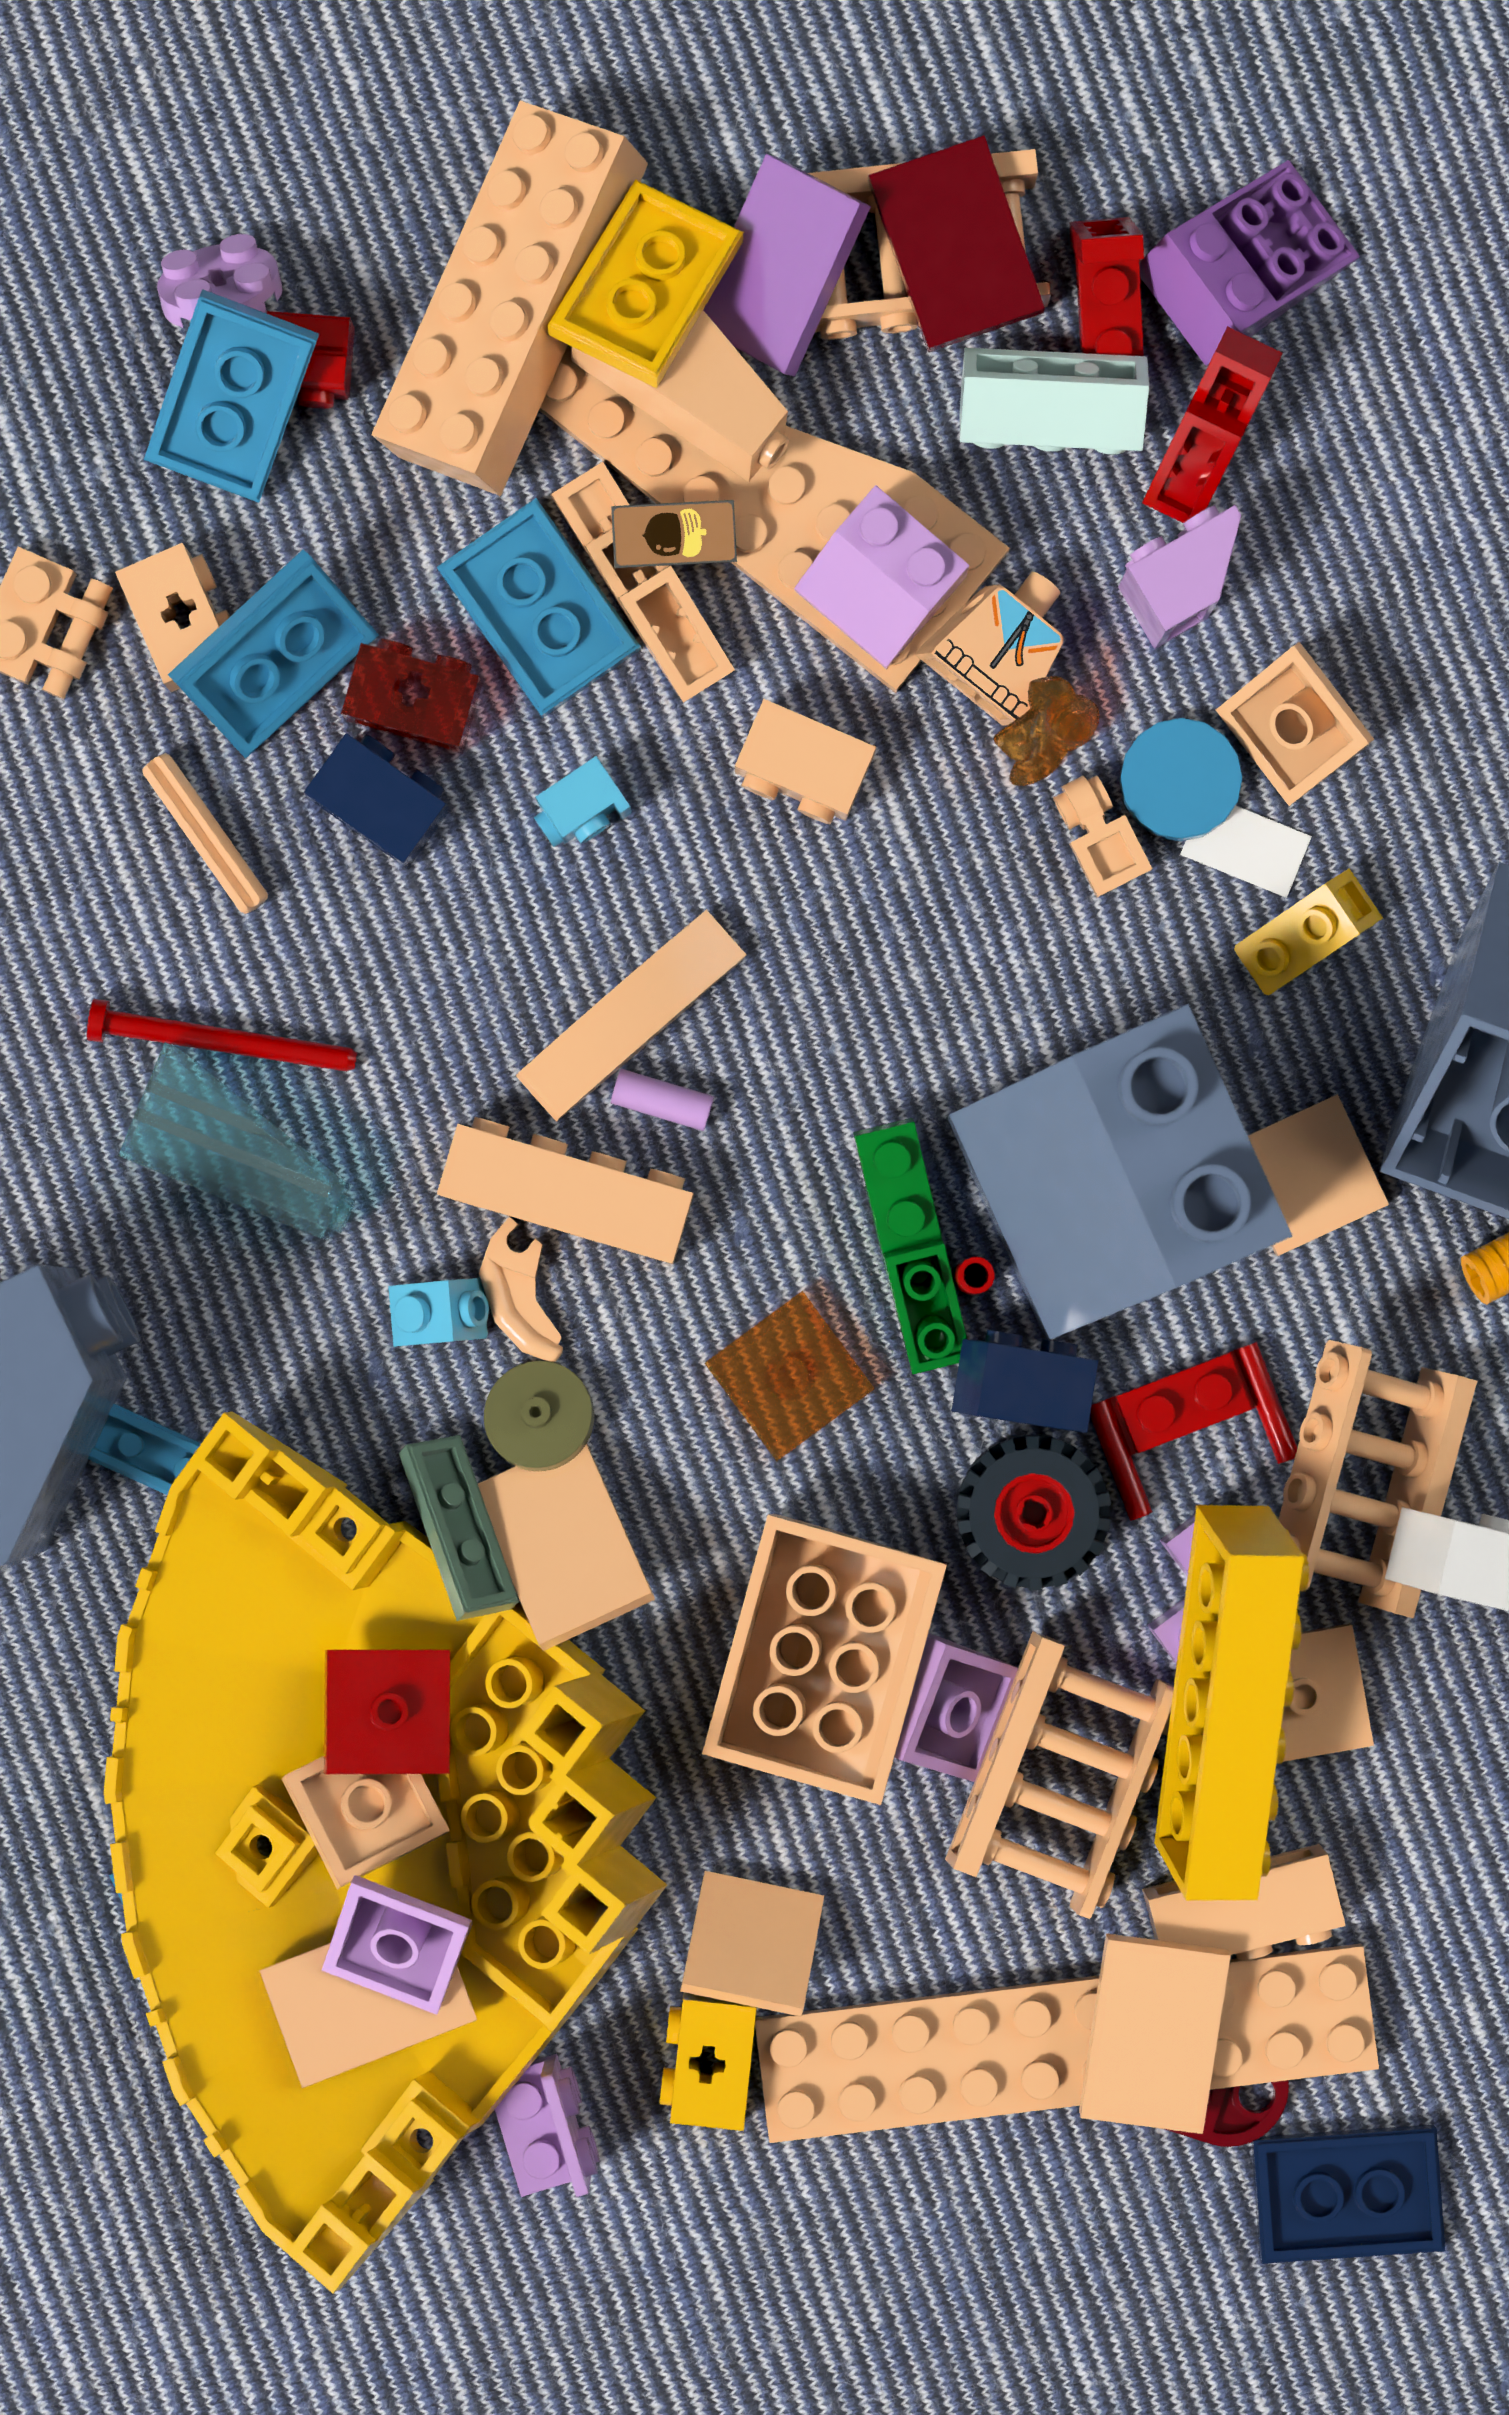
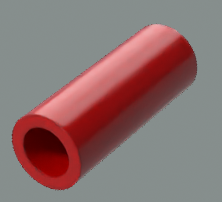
M971 1257L961 1261L953 1272L955 1286L962 1293L969 1295L987 1291L992 1286L995 1278L992 1265L981 1257ZM970 1264L978 1266L983 1272V1281L976 1288L969 1286L964 1280V1271Z

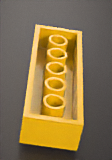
M1196 1505L1154 1840L1155 1846L1186 1901L1258 1900L1261 1877H1266L1270 1871L1271 1853L1266 1837L1268 1822L1274 1821L1278 1813V1792L1274 1784L1276 1764H1282L1286 1754V1738L1281 1725L1284 1707H1290L1293 1700L1294 1683L1289 1666L1291 1651L1298 1649L1301 1642L1302 1629L1297 1606L1299 1592L1306 1591L1308 1587L1309 1563L1307 1556L1300 1551L1290 1537L1288 1529L1283 1527L1269 1506Z

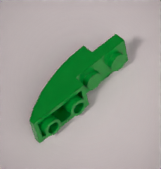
M908 1118L855 1131L853 1136L865 1181V1189L912 1375L958 1364L962 1340L967 1339L914 1120L913 1118Z

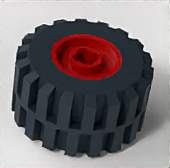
M1022 1434L1012 1436V1438L1002 1442H997L972 1463L959 1490L957 1522L965 1548L970 1557L978 1563L981 1570L990 1577L993 1576L1002 1581L1003 1584L1013 1588L1018 1586L1028 1588L1029 1590H1042L1044 1587L1054 1585L1059 1587L1068 1583L1069 1579L1078 1574H1083L1090 1567L1089 1564L1096 1556L1099 1557L1105 1546L1104 1541L1107 1532L1110 1531L1111 1502L1109 1492L1100 1472L1090 1459L1075 1446L1049 1435Z

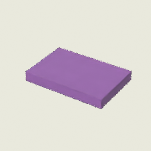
M766 154L734 228L744 232L743 243L703 310L734 347L785 375L795 377L871 206L776 156Z

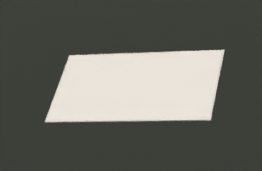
M1235 805L1221 826L1204 837L1186 840L1180 855L1287 898L1312 836Z

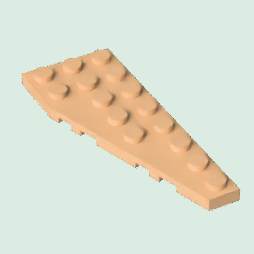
M569 346L566 348L539 409L541 413L656 504L734 500L737 562L731 563L894 693L900 689L922 661L915 655L918 649L975 595L1010 549L916 473L788 426L785 429V436L789 438V442L782 456L770 469L761 466L750 482H747L571 361L572 348ZM875 485L969 564V569L963 582L887 669L794 591L795 586L834 532Z

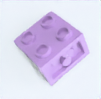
M557 2054L534 2060L495 2109L521 2197L568 2182H572L576 2197L589 2194L591 2176L598 2173L596 2162H600L592 2130L590 2126L579 2128L576 2114H580L578 2103H582L575 2073L572 2067L561 2069Z

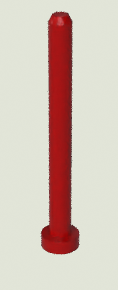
M94 998L88 1017V1041L103 1043L106 1034L345 1072L356 1067L357 1052L349 1047L110 1010V1001Z

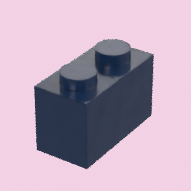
M345 733L303 793L310 801L403 867L409 869L450 811L447 804L439 799L445 789L417 769L408 777L392 766L390 762L395 757V754L370 735L365 734L359 742Z
M987 1330L985 1342L968 1339L962 1340L952 1412L1087 1433L1099 1360L1076 1357L1077 1344L1042 1339L1040 1351L1021 1348L1022 1335Z

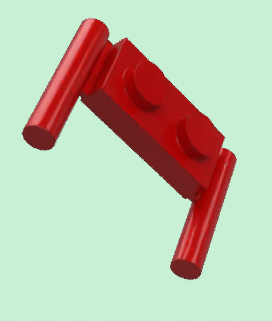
M1257 1342L1247 1344L1092 1404L1090 1418L1130 1521L1153 1512L1131 1455L1141 1453L1240 1415L1255 1407L1277 1463L1281 1464L1295 1458L1298 1447Z

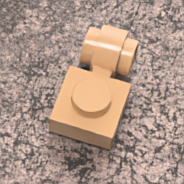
M1083 775L1061 786L1062 793L1053 797V800L1069 830L1080 825L1088 833L1070 842V846L1096 898L1152 870L1126 815L1108 824L1105 823L1104 812L1112 809L1113 805L1097 775L1088 780Z

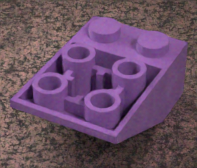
M1287 160L1168 232L1142 259L1139 267L1140 278L1204 365L1207 366L1227 326L1252 337L1350 266L1360 256L1292 163Z

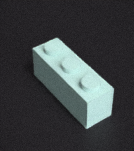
M964 347L959 412L960 442L974 443L979 447L989 449L999 448L1004 445H1026L1049 452L1060 451L1065 448L1095 449L1100 453L1110 455L1121 454L1126 450L1143 451L1149 394L1147 356Z

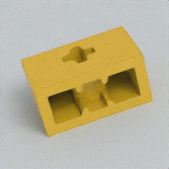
M686 1992L683 1993L682 2007L670 2006L666 2043L678 2044L676 2069L663 2067L659 2105L672 2106L670 2123L744 2131L757 2007ZM703 2046L715 2047V2058L725 2060L724 2063H714L712 2074L700 2073L699 2061L690 2059V2057H699Z

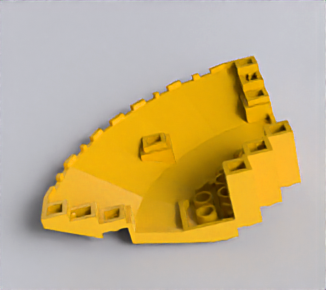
M224 1412L169 1489L155 1532L159 1533L149 1563L147 1567L141 1568L135 1587L139 1588L128 1622L121 1624L117 1636L114 1671L119 1672L117 1706L111 1707L110 1721L115 1722L112 1756L107 1757L104 1800L105 1804L111 1803L115 1843L110 1844L115 1890L116 1893H122L126 1932L121 1933V1939L133 1978L139 1977L151 2010V2012L146 2013L150 2027L156 2025L167 2057L162 2063L177 2102L180 2106L186 2104L207 2135V2138L203 2140L214 2158L220 2155L239 2184L240 2188L236 2192L262 2232L330 2292L335 2293L346 2284L433 2183V2178L463 2138L481 2127L510 2089L517 2083L603 1977L637 1932L638 1928L636 1926L666 1888L667 1884L621 1846L656 1797L610 1760V1757L645 1710L602 1675L605 1669L570 1640H566L543 1651L519 1602L511 1610L457 1621L427 1536L406 1521L387 1523L347 1490L345 1482L238 1414ZM346 1517L352 1519L356 1524L357 1531L352 1540L346 1539L341 1532V1524ZM325 1650H450V1774H421L450 1831L362 1878L424 1902L434 1903L437 1907L472 1920V1927L458 1960L457 1967L477 2020L302 2088L260 1970L331 1943L351 1884L349 1883L337 1890L282 1781L285 1775L324 1756ZM260 1835L266 1836L272 1843V1852L269 1857L263 1856L258 1851L257 1840ZM419 2128L426 2129L432 2135L433 2145L431 2149H425L418 2143L417 2131Z

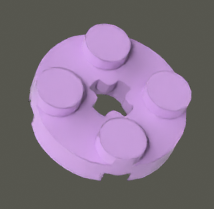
M248 234L231 235L222 240L219 245L204 247L195 251L177 250L169 253L161 261L163 274L157 283V290L165 317L172 324L182 328L181 318L192 319L202 289L264 313L267 312L265 301L273 294L278 301L282 294V283L275 258L268 251L257 248L255 238Z

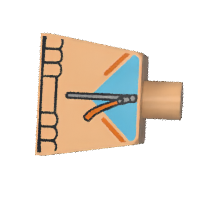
M1033 571L1015 595L1001 585L985 586L918 649L915 655L1001 725H1020L1030 710L1064 641L1063 635L1043 619L1061 592L1051 581Z

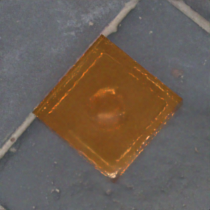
M803 1291L705 1362L710 1372L776 1461L875 1389Z

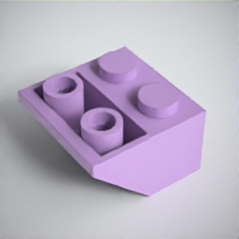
M1215 505L1187 520L1183 524L1185 529L1172 542L1166 544L1163 537L1160 536L1130 554L1132 560L1125 565L1127 570L1118 588L1154 649L1205 621L1218 603L1241 519V514L1236 505L1222 513H1219Z

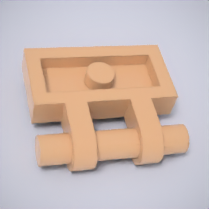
M17 547L0 585V673L28 685L37 664H42L51 668L42 690L58 698L65 699L73 678L80 680L87 664L82 658L95 628L102 630L109 613L104 608L113 588L91 578L82 600L72 597L68 594L77 576L73 570L21 547ZM61 613L72 618L73 621L59 650L46 645Z

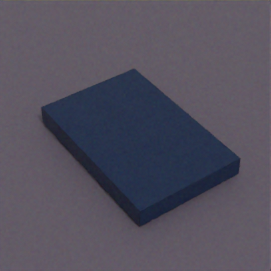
M1434 2124L1262 2136L1251 2142L1259 2257L1262 2264L1446 2251L1437 2128Z

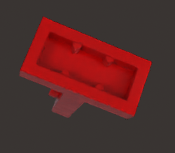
M1130 217L1069 222L1070 244L1076 256L1080 352L1087 354L1144 356L1139 260L1144 259L1142 232Z

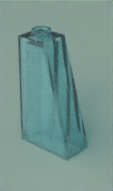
M164 1043L118 1156L320 1239L328 1241L332 1230L342 1233L355 1204V1199L347 1196L351 1184L188 1053L176 1046Z

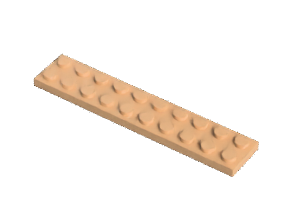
M1362 1944L1271 1954L1251 1960L1230 1959L1210 2090L1379 2069L1364 1947ZM1100 1975L803 2011L801 2017L791 2014L755 2017L769 2143L1080 2106Z

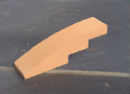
M604 462L599 463L550 494L618 604L682 702L687 701L735 671L671 565L614 568L611 506L629 505Z
M706 909L518 1072L516 1077L557 1122L639 1053L651 1039L691 1007L702 994L736 967L747 954Z

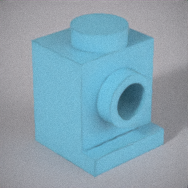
M595 756L537 795L535 798L542 812L533 818L551 845L556 847L561 842L566 844L575 837L580 844H583L611 825L606 817L607 815L616 810L623 820L632 814L627 800L597 756Z

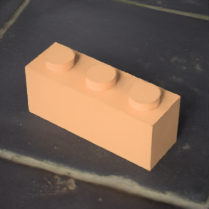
M1320 1844L1271 1856L1269 1874L1266 1877H1261L1258 1900L1186 1901L1175 1881L1142 1889L1155 1940L1228 1949L1230 1955L1236 1954L1238 1960H1251L1266 1956L1273 1952V1944L1296 1939L1298 1945L1319 1943L1333 1936L1332 1929L1346 1926L1329 1857Z

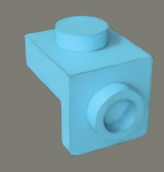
M480 1278L388 1286L394 1347L485 1339L487 1337L489 1306Z

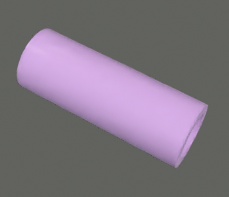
M620 1069L612 1094L611 1104L704 1131L714 1096Z

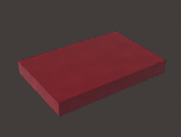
M985 135L868 175V183L928 353L1044 313L1045 307Z

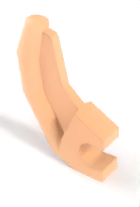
M508 1217L490 1239L479 1271V1277L497 1326L521 1352L554 1363L563 1352V1347L559 1345L561 1334L536 1301V1276L543 1244L535 1239L524 1252L512 1251L508 1244V1237L519 1224L511 1217Z

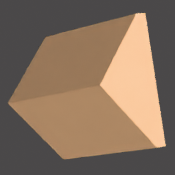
M1300 642L1292 646L1216 709V712L1288 806L1296 802L1363 751L1374 740Z

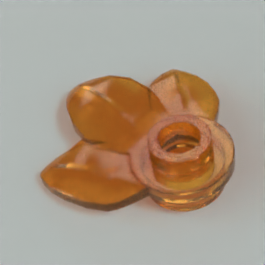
M1048 676L1032 680L1028 688V703L1031 709L994 735L993 740L995 744L1007 756L1016 761L1009 775V781L1013 785L1026 786L1046 778L1058 768L1068 751L1075 750L1086 744L1096 731L1100 718L1097 705L1089 697L1075 694L1071 684L1062 677Z

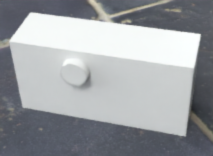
M1402 1507L1385 1579L1434 1594L1509 1611V1520L1481 1514L1479 1525Z

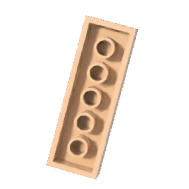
M521 100L519 101L371 434L398 458L496 495H502L568 344L548 335V324L635 179L641 182L648 166L647 161L625 136Z

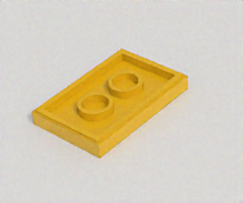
M635 179L550 320L548 335L657 388L741 247L744 232Z

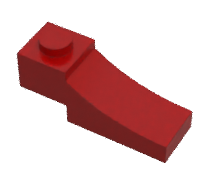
M1227 326L1142 504L1182 523L1207 509L1283 354L1282 352Z

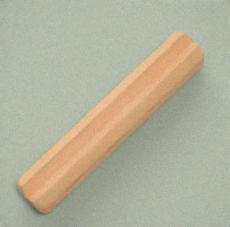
M164 753L147 763L142 769L143 775L238 910L246 914L261 906L267 900L268 893L169 754Z

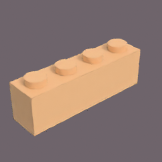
M474 1117L472 1127L457 1124L437 1195L674 1265L694 1197V1193L682 1190L685 1178L651 1168L647 1179L624 1173L627 1161L594 1151L591 1152L589 1162L565 1155L568 1144L533 1134L530 1145L507 1138L510 1127L478 1117Z

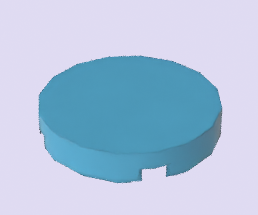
M1178 718L1158 722L1138 735L1124 757L1119 782L1124 805L1138 825L1157 836L1165 837V839L1185 841L1204 837L1225 822L1238 802L1242 773L1238 755L1225 735L1205 722Z

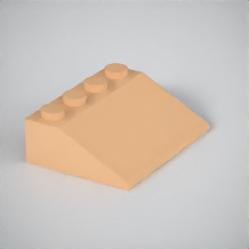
M774 1513L768 1514L702 1754L881 1805L947 1564Z

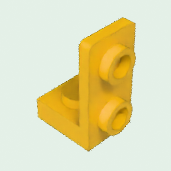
M1348 868L1237 943L1234 950L1265 995H1271L1379 922L1383 917L1350 868Z

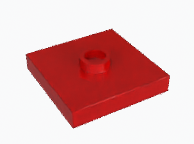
M325 1650L324 1774H450V1650Z

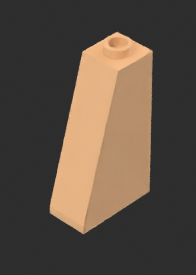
M704 310L657 388L572 347L571 361L747 482H750L761 466L767 469L772 468L788 445L789 438L785 436L787 409Z

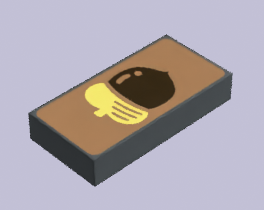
M734 500L611 506L614 568L737 562Z

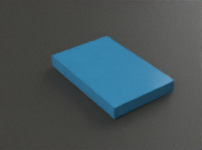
M202 289L144 460L259 503L319 333Z
M537 498L437 567L439 573L541 718L547 716L641 650L640 644Z
M303 549L177 665L168 676L246 759L376 639L379 634L315 560Z

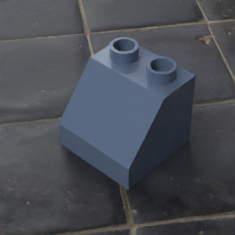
M1499 862L1456 945L1395 1112L1380 1172L1509 1219V865Z
M1189 1004L1072 1055L946 1117L1046 1340H1051L1176 1289L1292 1237V1233Z
M36 1265L0 1282V1572L48 1549L89 1461V1454L92 1448L95 1447L109 1417V1411L113 1404L116 1403L127 1380V1376L116 1353L140 1342V1338L132 1315L119 1289L109 1275L98 1280L91 1274L80 1278L76 1268Z

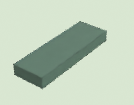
M455 1435L405 1445L399 1452V1456L456 1620L459 1621L511 1610L519 1600L461 1436Z

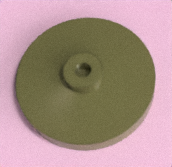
M532 1361L510 1369L494 1384L485 1403L484 1426L490 1443L506 1461L516 1467L529 1471H547L570 1462L585 1447L594 1426V1405L586 1386L571 1370L549 1361Z

